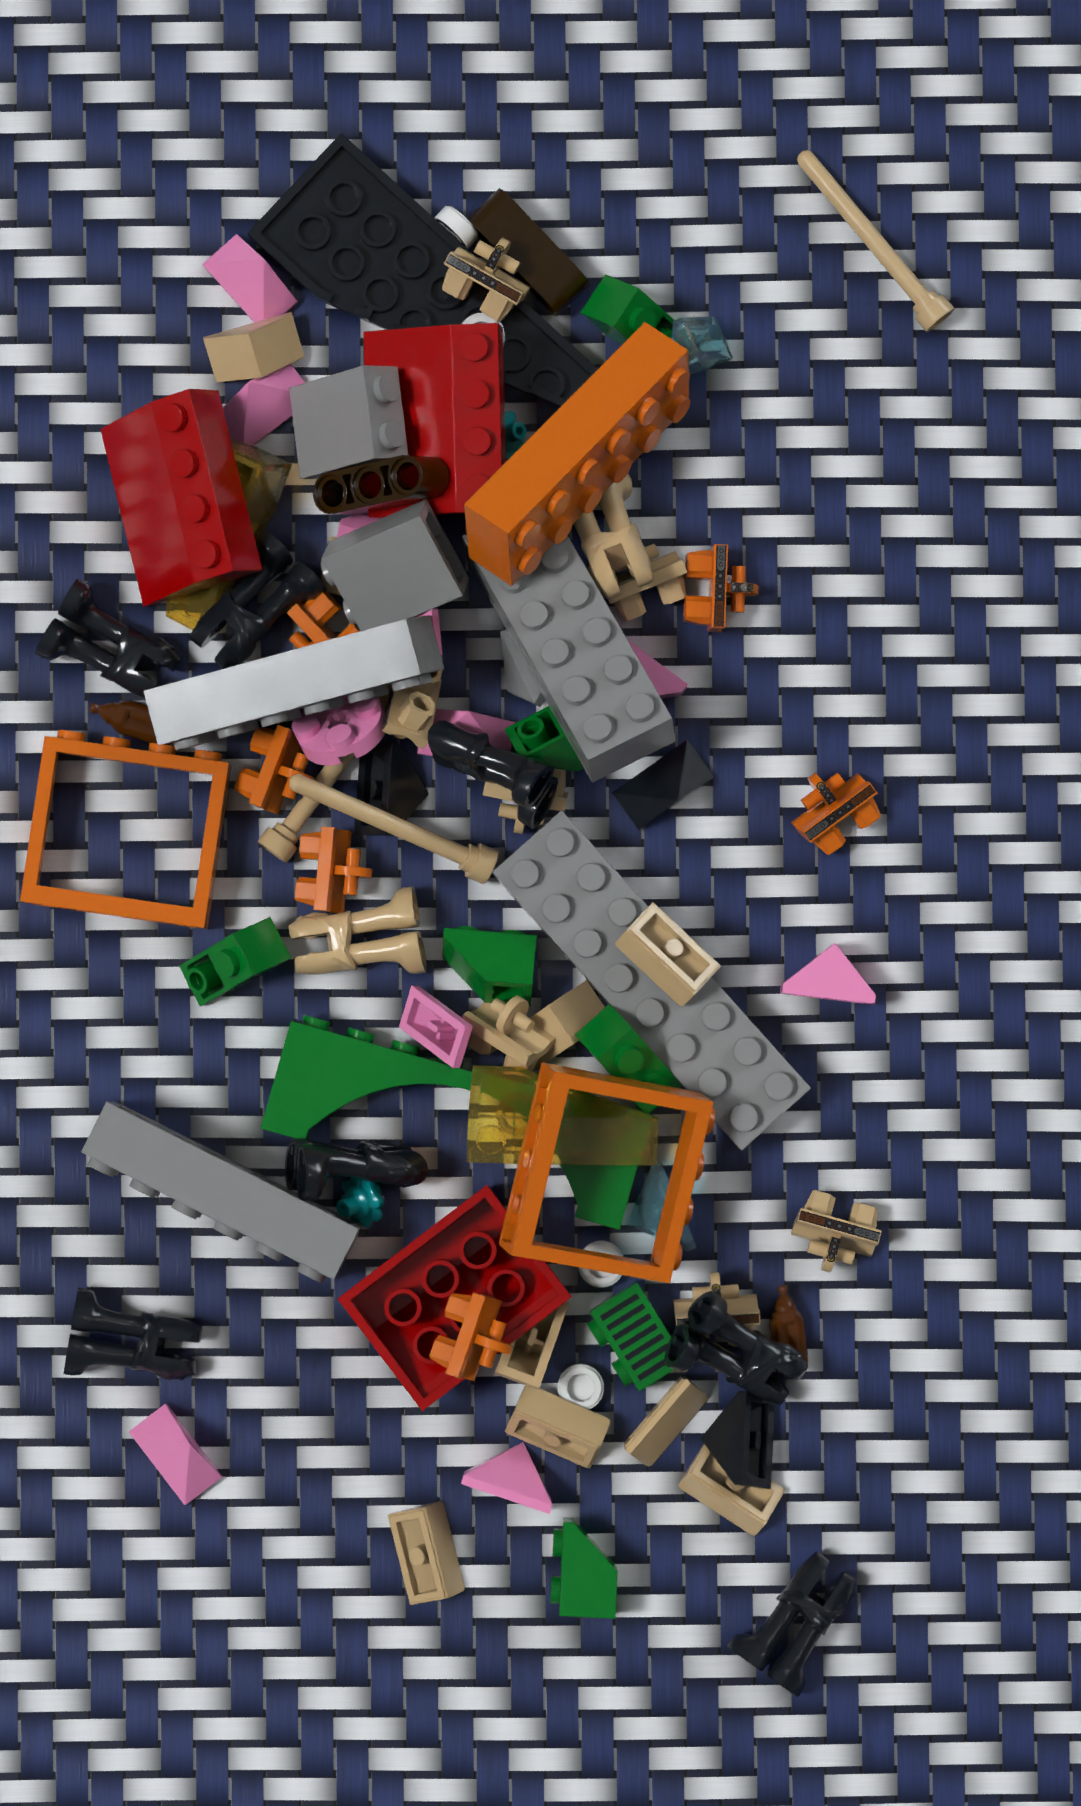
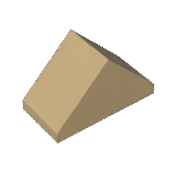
M292 312L203 337L216 383L262 378L304 358Z
M587 980L530 1017V1019L535 1021L536 1026L556 1038L553 1049L538 1059L534 1067L535 1070L541 1067L542 1062L547 1063L577 1043L579 1039L575 1034L605 1008Z
M566 1301L510 1345H513L511 1355L501 1353L495 1374L539 1390L569 1302Z

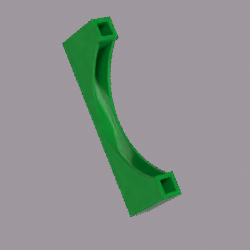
M303 1015L301 1023L290 1022L260 1129L296 1139H308L313 1127L352 1101L377 1091L414 1084L447 1085L472 1091L506 1107L527 1123L537 1080L527 1078L525 1086L507 1082L509 1072L482 1065L480 1074L462 1069L464 1060L460 1068H452L437 1056L435 1061L418 1057L420 1047L393 1040L391 1048H386L373 1044L374 1034L348 1027L346 1036L328 1031L330 1022ZM571 1090L570 1097L566 1100L554 1156L568 1179L576 1199L577 1209L575 1217L620 1230L650 1122L641 1119L643 1112L641 1109L616 1103L613 1112L596 1107L598 1097Z

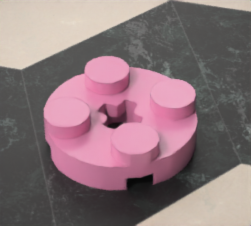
M344 696L346 706L310 715H305L303 710L302 717L293 721L292 730L306 758L319 765L333 766L342 764L339 757L354 753L357 759L371 751L385 735L382 732L385 710L379 698L376 697L349 704L348 697Z

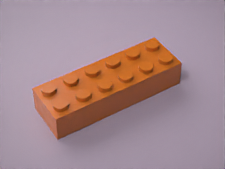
M644 322L464 504L469 558L510 586H513L524 574H531L538 567L542 555L554 543L560 544L565 540L571 531L572 525L583 513L588 514L592 512L600 502L602 494L614 482L619 483L626 477L632 463L643 452L648 453L656 446L661 433L672 422L678 423L686 415L690 407L689 350Z

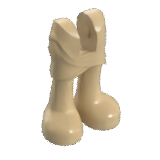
M629 473L621 482H614L602 494L599 502L611 532H601L593 511L588 514L583 513L573 524L581 539V548L589 562L588 572L600 593L608 599L621 595L615 571L628 567L638 587L653 581L650 560L641 541L638 527L634 523L631 524L624 505V501L631 496L633 490Z
M404 887L397 890L389 903L376 908L352 913L351 911H346L334 915L313 912L305 916H299L295 922L288 925L291 940L315 939L319 936L327 935L329 951L311 952L307 955L294 957L296 973L316 975L342 970H358L357 965L377 962H397L408 973H426V954L419 931L351 944L353 934L419 927L420 915L414 887Z

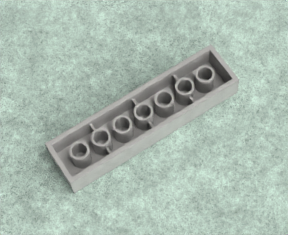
M562 810L492 872L493 876L604 1000L636 1031L677 1078L681 1086L685 1090L700 1092L714 1102L713 1108L715 1110L716 1125L739 1150L742 1151L811 1089L712 977L681 1007L616 947L615 942L648 906Z

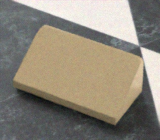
M654 902L615 942L616 947L681 1007L721 967L717 961Z
M680 1376L624 1442L625 1450L644 1465H653L707 1402V1395L686 1376Z
M525 1385L505 1432L590 1469L603 1443L610 1420L605 1416L540 1388L537 1390Z
M703 1444L678 1484L681 1490L753 1536H756L766 1525L786 1490L772 1480L771 1489L734 1485L705 1444Z
M438 1501L388 1514L410 1605L446 1599L463 1592L465 1586L444 1503Z

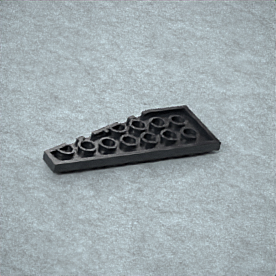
M342 133L247 233L253 242L315 299L384 330L462 324L469 316L483 313L479 309L489 289L474 282L465 300L457 299L442 290L446 272L449 269L448 266L444 265V262L451 251L454 252L457 247H461L471 254L473 253ZM524 300L514 305L507 316L500 321L505 332L503 347L504 384L560 408L598 370L596 366Z

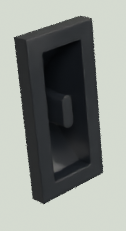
M687 739L613 791L612 794L636 828L640 830L710 781L714 776Z
M378 743L367 754L359 757L357 799L407 820L429 795L398 743ZM355 819L354 835L393 836L390 833Z
M738 1391L701 1437V1440L734 1485L771 1489L775 1403L758 1398L748 1391Z

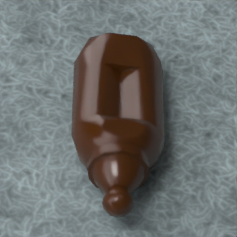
M122 700L117 703L112 701L101 706L96 702L90 705V712L93 714L98 713L106 724L111 725L119 734L148 743H157L146 704L132 700Z
M780 1285L777 1289L780 1296L773 1306L774 1311L769 1320L770 1339L791 1345L803 1354V1359L808 1364L804 1318L797 1309L796 1303L788 1295L789 1287L787 1285Z

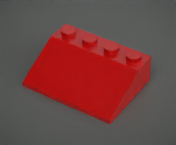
M498 323L453 324L363 332L364 365L398 367L408 455L435 456L441 459L447 466L449 482L446 490L440 496L428 499L432 510L436 516L465 515L464 504L506 462L503 327ZM418 502L370 512L369 518L386 517Z
M186 389L152 401L100 429L143 607L153 606L262 571L219 390Z
M489 1185L484 1186L337 1298L422 1411L464 1380V1378L460 1379L445 1374L447 1368L438 1364L429 1356L438 1335L454 1340L458 1338L462 1323L445 1317V1309L452 1293L472 1296L474 1292L501 1300L502 1303L496 1320L507 1324L501 1341L508 1344L513 1343L572 1297L547 1262L512 1256L499 1245L507 1209Z

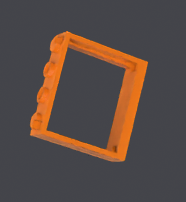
M58 730L57 738L45 736L20 902L208 930L232 765L229 762H222V753L195 750L194 757L176 755L175 746L158 745V743H149L148 751L130 748L131 740L103 736L102 744L84 742V733L68 730ZM59 753L212 776L193 908L39 885Z
M542 1062L499 1245L512 1256L670 1283L673 1270L676 1271L679 1268L682 1260L680 1240L683 1228L690 1223L693 1214L691 1195L694 1182L700 1179L704 1169L702 1149L706 1135H709L714 1127V1102L700 1092ZM569 1089L686 1111L650 1261L533 1241Z

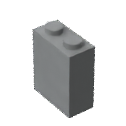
M363 365L289 388L300 479H318L321 475L328 472L396 456L408 455L398 367Z
M427 499L329 541L321 558V568L325 579L331 586L336 585L344 599L343 609L347 619L352 625H358L361 631L412 618L463 596L469 580L464 567Z

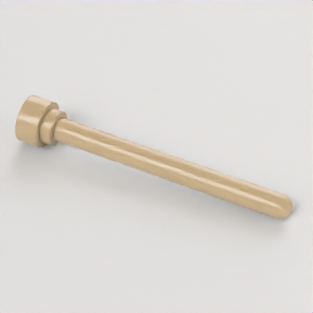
M802 151L797 158L799 166L914 302L913 310L917 313L915 317L917 322L927 333L936 328L953 313L955 308L943 294L938 296L934 290L929 292L818 158L811 151Z
M391 684L387 685L389 694L378 697L384 710L388 705ZM354 753L339 757L342 764L324 766L317 775L316 781L332 787L354 758ZM302 796L283 823L277 822L272 829L267 827L257 842L287 864L298 849L295 844L300 838L296 835L320 803Z
M295 774L289 780V787L292 791L459 864V869L465 871V877L478 883H486L494 870L498 851L482 843H479L477 846L469 844L465 847L302 774Z

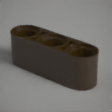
M499 188L467 218L478 231L479 239L495 248L502 237L511 242L506 255L520 262L514 275L519 281L531 287L529 291L554 316H558L590 286L588 279L579 268L502 189Z
M401 455L325 473L315 482L313 499L318 509L325 514L361 515L436 498L446 490L449 482V472L446 464L435 456Z

